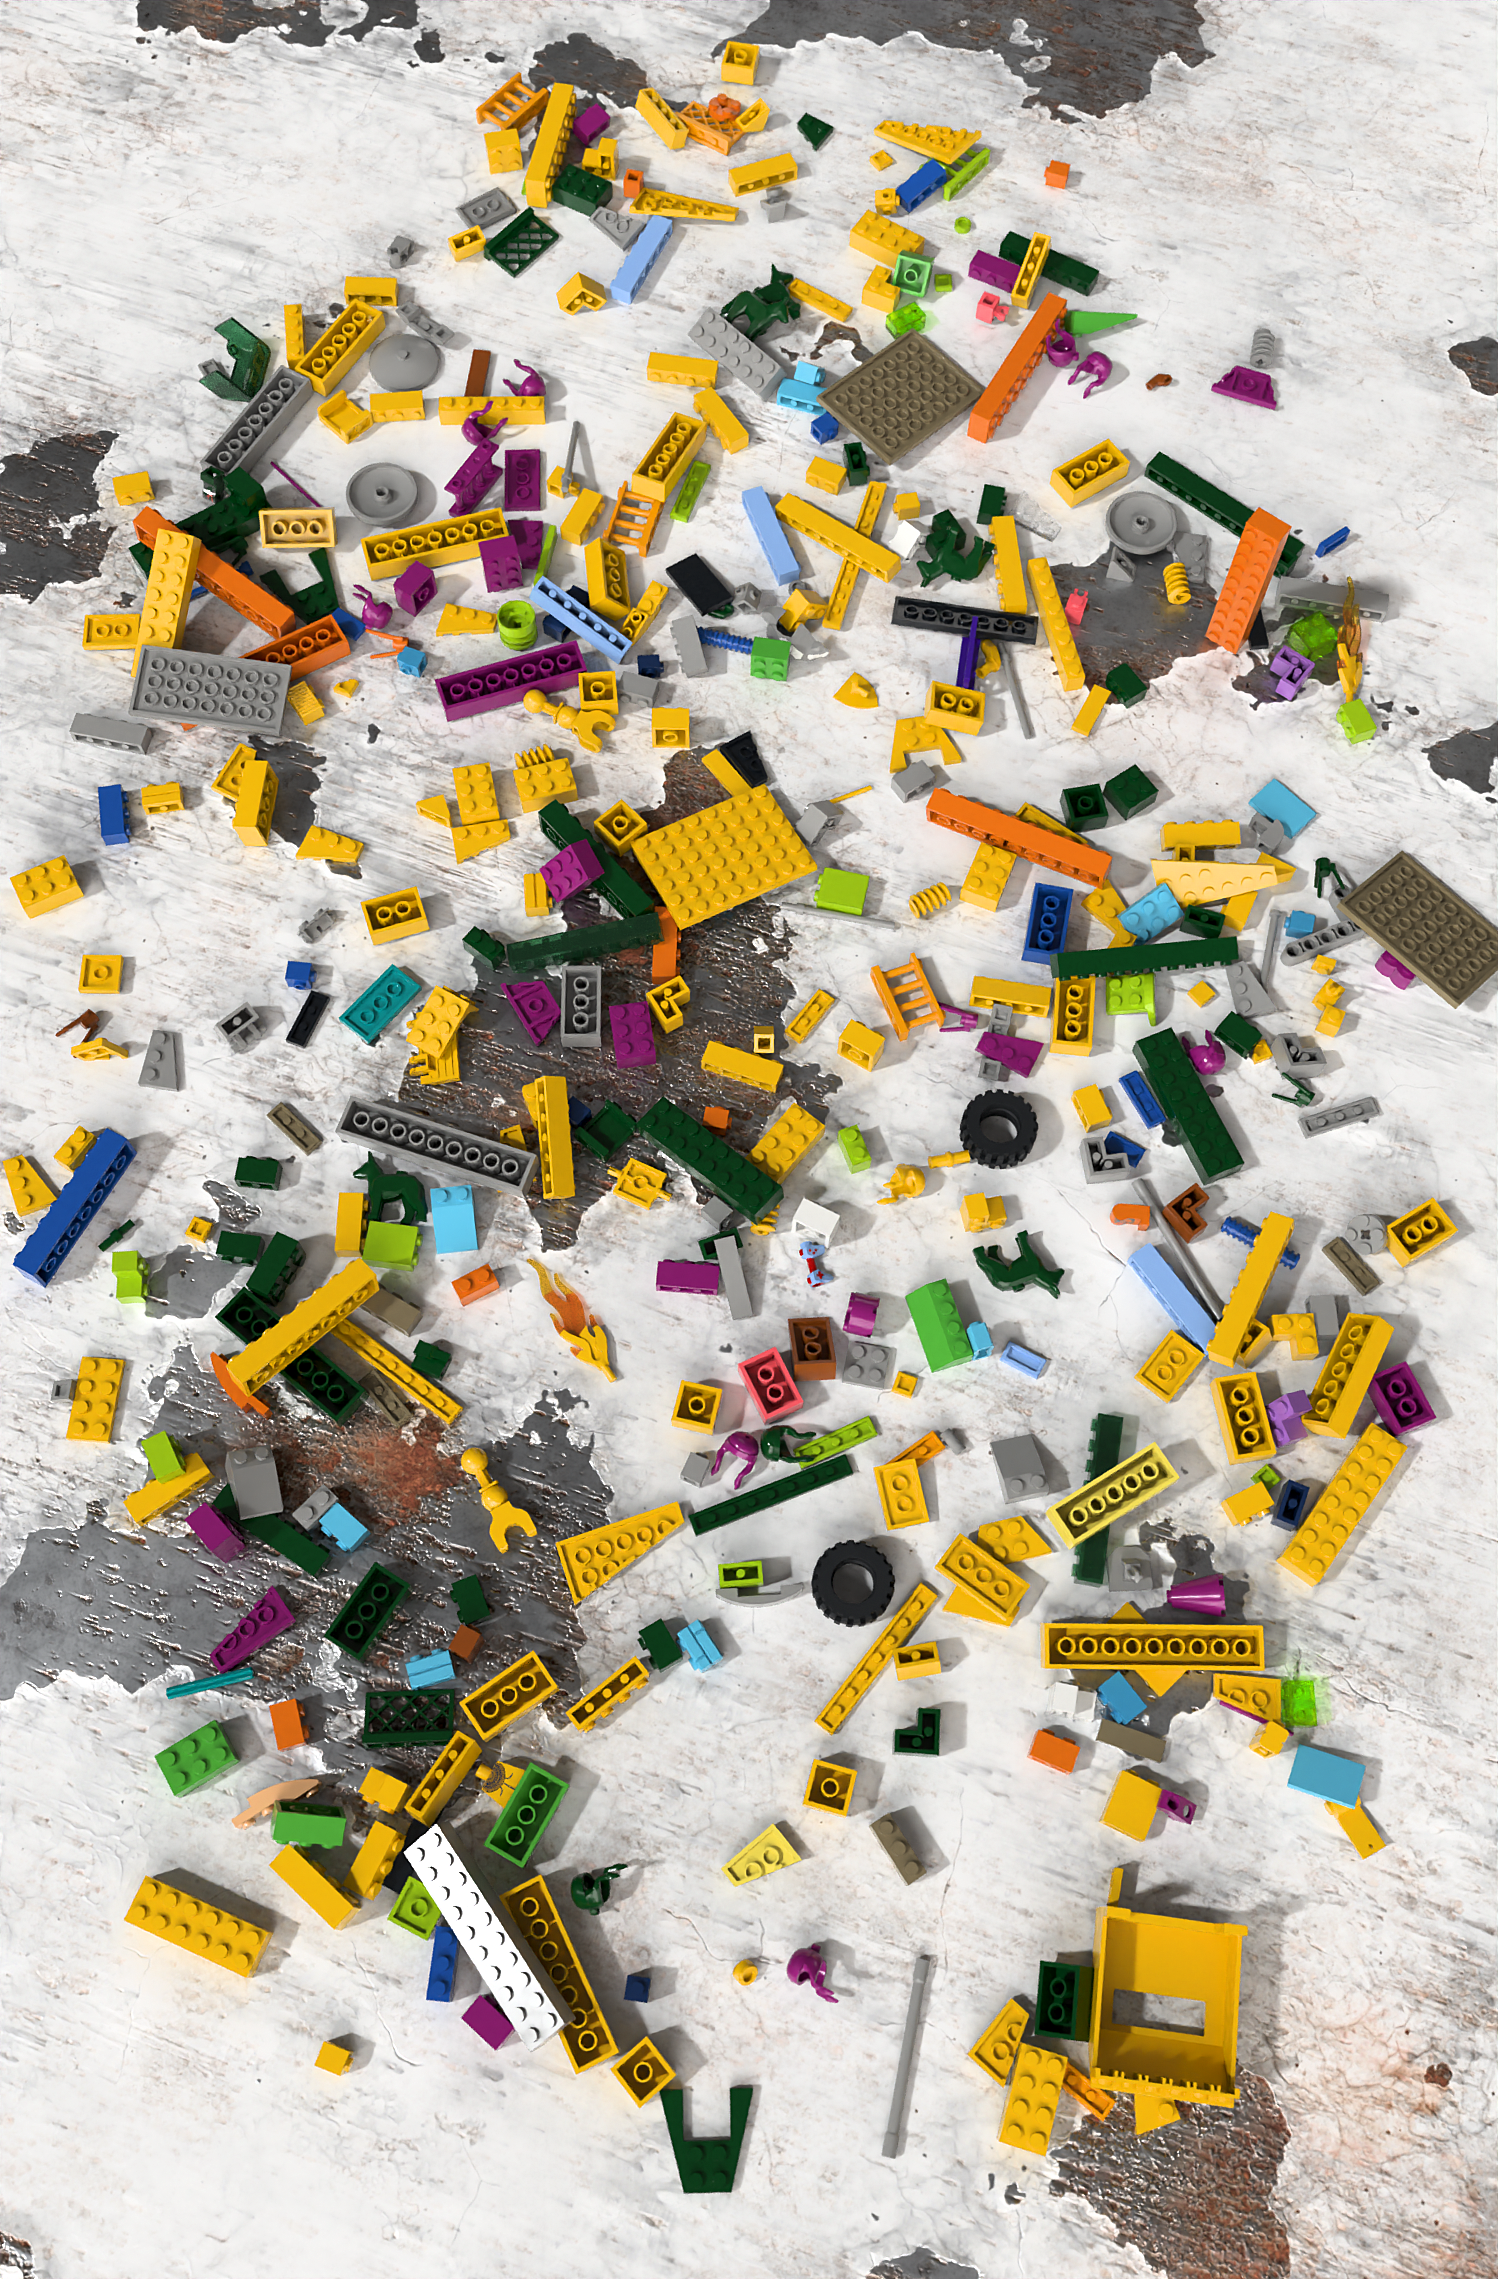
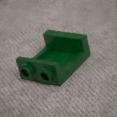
M607 1099L605 1106L584 1128L579 1126L575 1130V1138L603 1163H606L637 1131V1121L631 1114L626 1115L618 1103Z

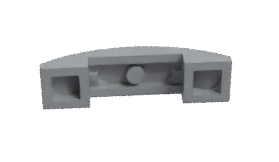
M408 300L396 309V313L410 328L432 343L443 345L455 336L454 331L443 324L439 326L421 314L420 308Z
M994 1003L987 1032L1007 1036L1013 1007ZM982 1055L978 1077L998 1081L1002 1062Z
M802 1584L781 1585L780 1594L738 1597L737 1588L716 1589V1598L735 1606L762 1608L778 1605L796 1597L802 1592L803 1587Z

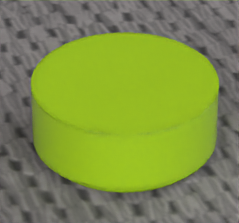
M966 217L957 218L954 225L955 231L959 234L968 233L971 229L970 219Z

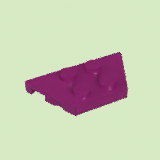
M1238 365L1231 369L1230 373H1226L1221 381L1217 384L1214 383L1211 388L1212 392L1275 410L1277 404L1273 397L1274 390L1271 386L1270 375Z
M534 981L532 983L518 982L516 985L500 984L508 1001L534 1044L538 1047L561 1017V1009L543 981Z

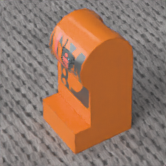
M1121 1203L1115 1205L1110 1213V1220L1115 1225H1123L1124 1223L1138 1225V1230L1146 1231L1149 1227L1150 1206Z

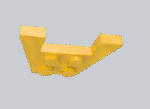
M924 716L896 720L890 774L907 769L904 754L940 749L944 765L961 763V756L941 727L923 723Z

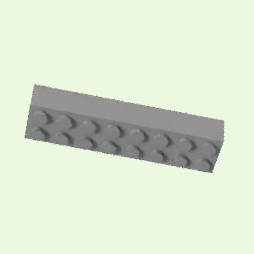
M280 365L200 461L202 471L213 466L223 471L225 477L240 466L248 473L314 394L310 379Z

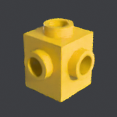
M895 188L875 190L877 214L891 215L897 213V206H900V196L896 194Z

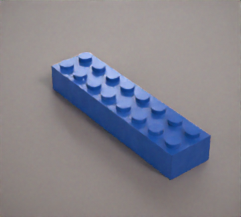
M108 1128L98 1136L97 1143L87 1152L81 1166L75 1169L72 1179L64 1185L59 1198L53 1201L47 1215L39 1221L38 1228L34 1234L28 1237L25 1247L16 1254L12 1265L24 1277L46 1288L137 1155L136 1150L127 1138Z

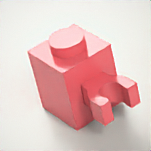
M984 291L978 302L976 318L990 324L995 317L1004 322L1005 316L1009 313V307L999 306L1000 297Z
M1075 588L1074 594H1070L1064 613L1067 622L1080 625L1088 601V592L1085 591L1083 596H1079L1077 594L1079 589Z

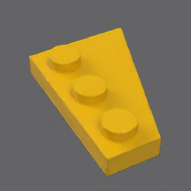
M239 743L212 784V790L235 802L238 801V788L242 783V769L245 767L246 760L256 761L257 751Z
M1107 878L1102 890L1096 888L1082 901L1081 906L1116 935L1119 928L1124 929L1117 915L1123 912L1126 907Z
M1012 1998L1008 2000L967 2053L1002 2088L1005 2086L1006 2078L1029 2014Z
M1134 2094L1135 2135L1180 2119L1174 2099Z

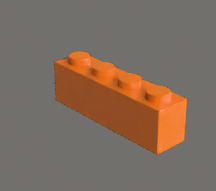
M655 906L652 984L662 985L680 975V966H677V960L681 959V949H677V943H681V932L678 931V926L668 909L660 906Z

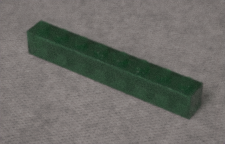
M655 912L506 944L509 966L513 973H525L531 969H543L550 965H562L568 961H581L587 957H600L603 954L610 952L618 953L624 949H637L648 944L656 945L664 941L659 914Z
M1098 1413L1095 1419L1091 1420L1090 1431H1093V1437L1088 1442L1087 1451L1091 1453L1090 1460L1087 1459L1085 1463V1472H1088L1087 1480L1083 1481V1486L1118 1465L1124 1417ZM1110 1525L1074 1547V1555H1077L1076 1564L1073 1563L1071 1569L1074 1583L1097 1588L1103 1584Z

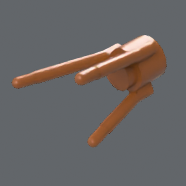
M88 1009L79 1018L57 1032L56 1036L59 1037L77 1024H80L84 1029L90 1028L82 1041L87 1042L93 1032L99 1027L96 1023L100 1020L92 1010Z

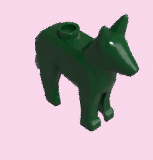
M773 263L771 265L770 284L762 288L756 287L752 292L754 294L758 292L765 299L763 302L766 304L779 302L785 297L790 296V291L786 285L793 280V274L778 271ZM794 302L788 308L789 315L793 320L800 317L799 310H801L800 304ZM765 330L759 336L766 334L767 330Z
M746 290L740 292L731 302L726 304L719 315L732 325L737 317L746 314L751 325L743 335L753 343L776 320H780L784 324L789 323L788 308L794 301H788L790 296H787L779 302L766 304L763 302L765 299L758 292L754 294Z
M947 526L946 539L936 551L933 560L930 563L926 561H918L916 563L923 577L920 587L925 588L932 580L944 573L951 575L952 580L960 583L962 579L970 581L977 578L991 558L995 544L985 541L983 548V538L975 536L974 548L964 558L954 549L959 529Z
M368 1151V1161L354 1171L353 1176L356 1179L368 1181V1194L372 1203L371 1213L368 1214L369 1223L370 1221L381 1222L384 1204L400 1199L405 1210L404 1218L400 1221V1225L410 1226L414 1216L415 1221L427 1222L428 1207L425 1201L424 1185L416 1176L408 1175L406 1171H397L396 1174H385L376 1163L372 1153Z
M1027 1230L1017 1233L1018 1237L1015 1240L1021 1256L1014 1260L1009 1267L998 1257L997 1245L988 1247V1256H986L983 1246L972 1250L978 1267L985 1273L990 1283L1002 1292L1013 1290L1016 1293L1025 1289V1285L1034 1283L1040 1288L1047 1290L1055 1299H1058V1295H1060L1058 1285L1065 1270L1062 1268L1048 1270L1045 1267L1040 1256L1037 1255L1028 1242Z

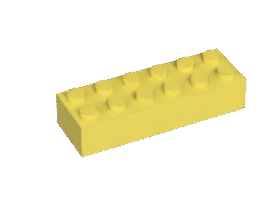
M1153 1442L1051 1506L1045 1514L1070 1550L1170 1487L1180 1477L1156 1442Z

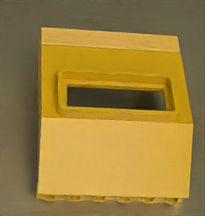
M1111 1906L1096 1907L1092 1956L1094 1980L1088 2043L1090 2086L1105 2090L1234 2108V2099H1240V2089L1235 2088L1242 1936H1248V1926L1230 1923H1208L1131 1912V1909ZM1107 1919L1116 1920L1113 1940L1106 1939ZM1114 1989L1204 2001L1203 2036L1113 2023Z

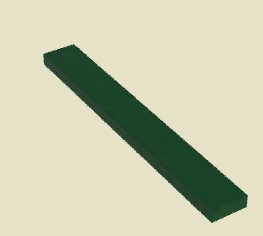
M846 1454L688 1515V1518L697 1537L853 1475V1471Z

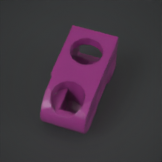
M1164 1789L1161 1791L1156 1806L1157 1809L1168 1814V1817L1172 1820L1189 1825L1192 1823L1197 1807L1196 1804L1186 1798ZM1188 1806V1814L1184 1817V1807Z

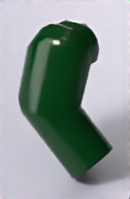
M728 603L724 608L716 609L709 613L708 616L725 619L734 613V606L732 603Z

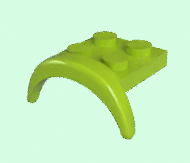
M1155 972L1106 977V1014L1119 1015L1148 1012L1150 1025L1156 1026Z

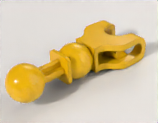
M537 689L528 691L523 698V704L527 711L531 713L543 711L553 716L554 724L558 722L562 728L572 729V733L578 737L580 745L594 753L600 752L602 741L593 733L597 730L610 732L616 725L615 719L600 710H593L591 712L580 710L578 713L574 707L564 706V702L556 706L548 702L545 694Z
M478 1447L467 1449L461 1457L462 1468L467 1473L475 1475L482 1487L479 1490L480 1495H482V1504L490 1511L493 1517L490 1535L498 1550L504 1554L509 1549L505 1535L510 1527H522L529 1537L537 1535V1530L526 1511L512 1507L508 1501L507 1491L504 1487L500 1486L498 1480L493 1482L486 1469L488 1465L486 1452Z

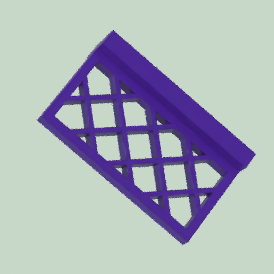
M977 616L972 617L969 637L962 636L956 686L974 690L975 670L977 669L980 639L975 638L978 622Z

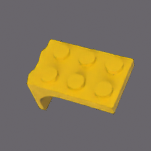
M436 985L406 1041L441 1060L465 1017L472 1011L478 1012L479 1009L475 1007L476 1002L461 994L459 996V993L445 985L442 988Z

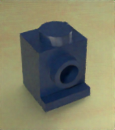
M659 654L637 655L638 675L649 678L661 677L660 673H664V663L660 662Z

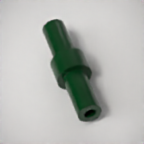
M129 1219L119 1229L115 1228L110 1233V1236L98 1247L103 1252L106 1251L115 1242L118 1243L124 1238L123 1235L134 1227L135 1224Z

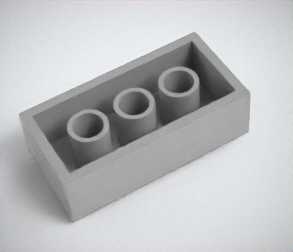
M562 966V1047H602L601 966Z

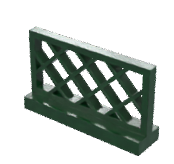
M529 206L484 246V258L488 261L493 260L510 276L515 278L559 239V235L535 216L534 210ZM535 222L540 229H530V225ZM526 233L528 234V239H519V235ZM530 234H540V239H531ZM542 234H549L552 238L542 239ZM509 243H517V249H507V245ZM519 244H529V249H519ZM531 244H541V248L531 249ZM498 253H506V259H499L496 255ZM508 253L518 254V259H508ZM520 254H529L530 257L528 259H520ZM508 264H518V268L513 271Z
M455 1690L366 1692L364 1734H362L364 1748L386 1749L447 1746L454 1736ZM440 1696H450L449 1704L443 1710L435 1703ZM403 1697L407 1703L397 1711L391 1703L396 1698ZM418 1697H425L429 1702L419 1710L413 1702ZM381 1698L385 1704L375 1712L371 1708V1699ZM433 1704L440 1713L430 1721L423 1713ZM411 1705L418 1713L408 1722L401 1714ZM389 1706L396 1714L386 1723L379 1715ZM444 1715L449 1720V1729H439L434 1724ZM422 1716L429 1724L423 1730H416L412 1724ZM400 1717L406 1725L400 1731H394L390 1725ZM376 1718L384 1724L379 1731L369 1732L370 1724Z

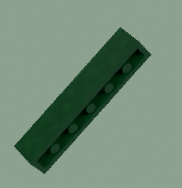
M1009 231L1000 244L999 257L1022 267L1031 240ZM1050 249L1041 276L1088 297L1097 284L1099 270Z
M229 1483L225 1485L212 1502V1505L214 1504L230 1519L317 1580L333 1559L329 1555L331 1550L321 1543L318 1546L312 1543L313 1538L304 1531L301 1534L295 1531L296 1526L287 1519L284 1522L278 1519V1513L240 1520Z

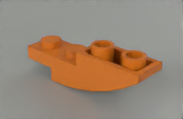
M212 1352L210 1357L215 1374L226 1393L246 1414L253 1408L268 1420L273 1414L269 1409L271 1405L262 1397L260 1400L254 1397L255 1392L250 1397H247L231 1379L226 1367L229 1359L222 1353L218 1356Z

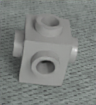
M750 582L740 585L735 590L732 605L744 615L753 612L758 608L762 592Z

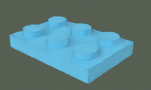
M1161 883L1118 914L1117 918L1126 931L1137 936L1134 946L1145 944L1182 917L1184 913L1167 884Z

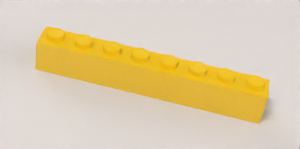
M787 493L775 506L777 519L884 582L889 583L901 570V560L896 553L888 551L882 545L871 541L867 536H862L853 528L842 524L841 521L835 520L827 513L819 511L812 504L802 501L798 496Z
M1046 557L1030 559L1027 564L1026 576L1064 692L1082 689L1085 673Z
M1271 1211L1268 1218L1265 1217L1262 1221V1232L1260 1235L1257 1234L1254 1239L1253 1246L1255 1247L1253 1252H1249L1246 1257L1245 1263L1247 1265L1245 1270L1241 1269L1238 1275L1239 1283L1237 1287L1234 1286L1230 1294L1232 1299L1229 1304H1225L1222 1312L1223 1319L1221 1322H1217L1214 1333H1216L1215 1337L1209 1340L1206 1348L1210 1360L1232 1368L1294 1231V1219Z

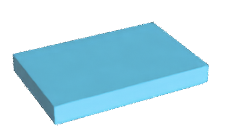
M1275 778L1248 803L1262 816L1267 817L1271 823L1278 819L1284 828V834L1289 839H1292L1317 814Z
M1299 1744L1287 1787L1355 1809L1366 1766Z

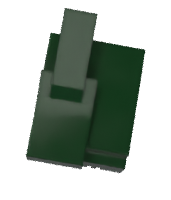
M419 1340L413 1351L416 1356L411 1367L416 1371L442 1381L453 1358L450 1353L439 1349V1347Z

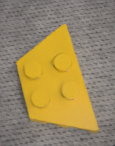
M1022 1516L979 1526L976 1545L1003 1565L1052 1553L1048 1545Z

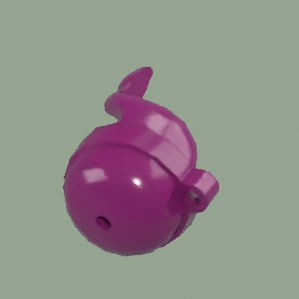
M1057 319L1055 329L1063 340H1059L1050 346L1051 336L1048 335L1046 338V348L1050 363L1056 367H1065L1072 360L1077 361L1079 353L1076 351L1073 336L1060 329V319Z
M1092 352L1083 363L1077 366L1074 374L1068 380V385L1075 382L1081 371L1094 375L1098 374V380L1092 382L1084 391L1083 399L1087 398L1093 387L1103 385L1107 378H1109L1113 367L1112 361L1102 352Z
M514 359L516 367L531 375L524 380L519 391L510 380L503 379V383L509 386L515 396H545L546 391L543 378L533 368L524 366L519 360Z
M493 400L489 401L483 410L473 411L463 422L461 427L462 434L474 446H478L484 438L488 440L496 436L500 428L508 421V417L501 419L494 429L478 423L477 417L486 414L492 408Z
M353 585L356 589L368 595L365 598L362 594H352L365 602L362 611V621L366 624L365 629L385 628L393 614L390 604L385 601L379 605L375 604L370 591L361 585Z
M1208 1030L1205 1031V1039L1209 1046L1199 1045L1191 1048L1190 1042L1183 1036L1182 1044L1186 1049V1055L1191 1059L1192 1065L1198 1073L1209 1076L1218 1073L1224 1068L1226 1064L1225 1051L1219 1041H1212L1211 1033Z
M736 1431L728 1436L717 1452L715 1465L711 1469V1476L720 1470L724 1453L730 1451L735 1456L748 1461V1464L734 1481V1489H738L741 1486L742 1478L752 1471L758 1457L759 1445L754 1436L743 1431Z
M813 1943L810 1949L800 1948L792 1954L786 1970L790 1981L797 1985H802L807 1979H810L811 1986L815 1988L818 1996L824 1998L827 2002L838 2003L839 2000L830 1996L834 1992L823 1987L827 1965L822 1955L819 1954L821 1946Z

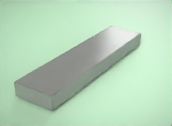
M1371 1096L1298 1120V1124L1305 1139L1377 1117L1380 1113Z
M731 1235L715 1239L714 1244L732 1319L737 1320L753 1316L735 1237Z

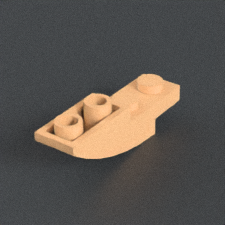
M299 1779L270 1786L247 1798L251 1807L233 1818L232 1822L235 1828H243L245 1830L256 1823L255 1819L262 1814L264 1817L271 1814L275 1800L299 1802L306 1796L310 1798L320 1791L318 1788L323 1784L318 1779Z

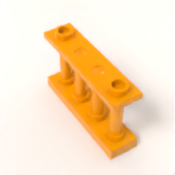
M518 72L476 109L477 123L481 124L484 120L488 119L501 127V131L516 128L518 132L548 105V90L543 87L539 92L535 93L522 84V76ZM519 90L531 99L524 102L514 96V94ZM510 100L521 108L514 112L503 104ZM498 109L509 116L506 121H502L492 113Z
M624 481L623 486L618 489V500L608 528L603 532L602 539L609 543L617 541L637 546L639 548V556L646 558L665 502L628 491V481ZM626 498L651 503L652 508L643 510L624 504ZM621 512L645 517L647 523L642 525L619 518ZM618 526L642 532V537L636 539L615 534L614 532Z
M915 953L910 954L909 964L886 972L881 971L879 965L871 967L870 977L900 1042L907 1039L911 1028L936 1020L940 1028L943 1027L946 1018L945 1011L939 1007L924 975L920 958L916 957ZM912 970L917 978L915 981L895 988L888 987L886 983L887 979ZM921 987L924 997L901 1005L899 1003L896 1004L894 1000L896 995ZM927 1003L929 1004L932 1013L910 1021L903 1020L902 1012Z

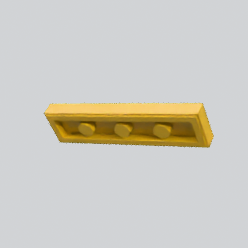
M797 278L788 287L790 295L843 323L853 312V307Z

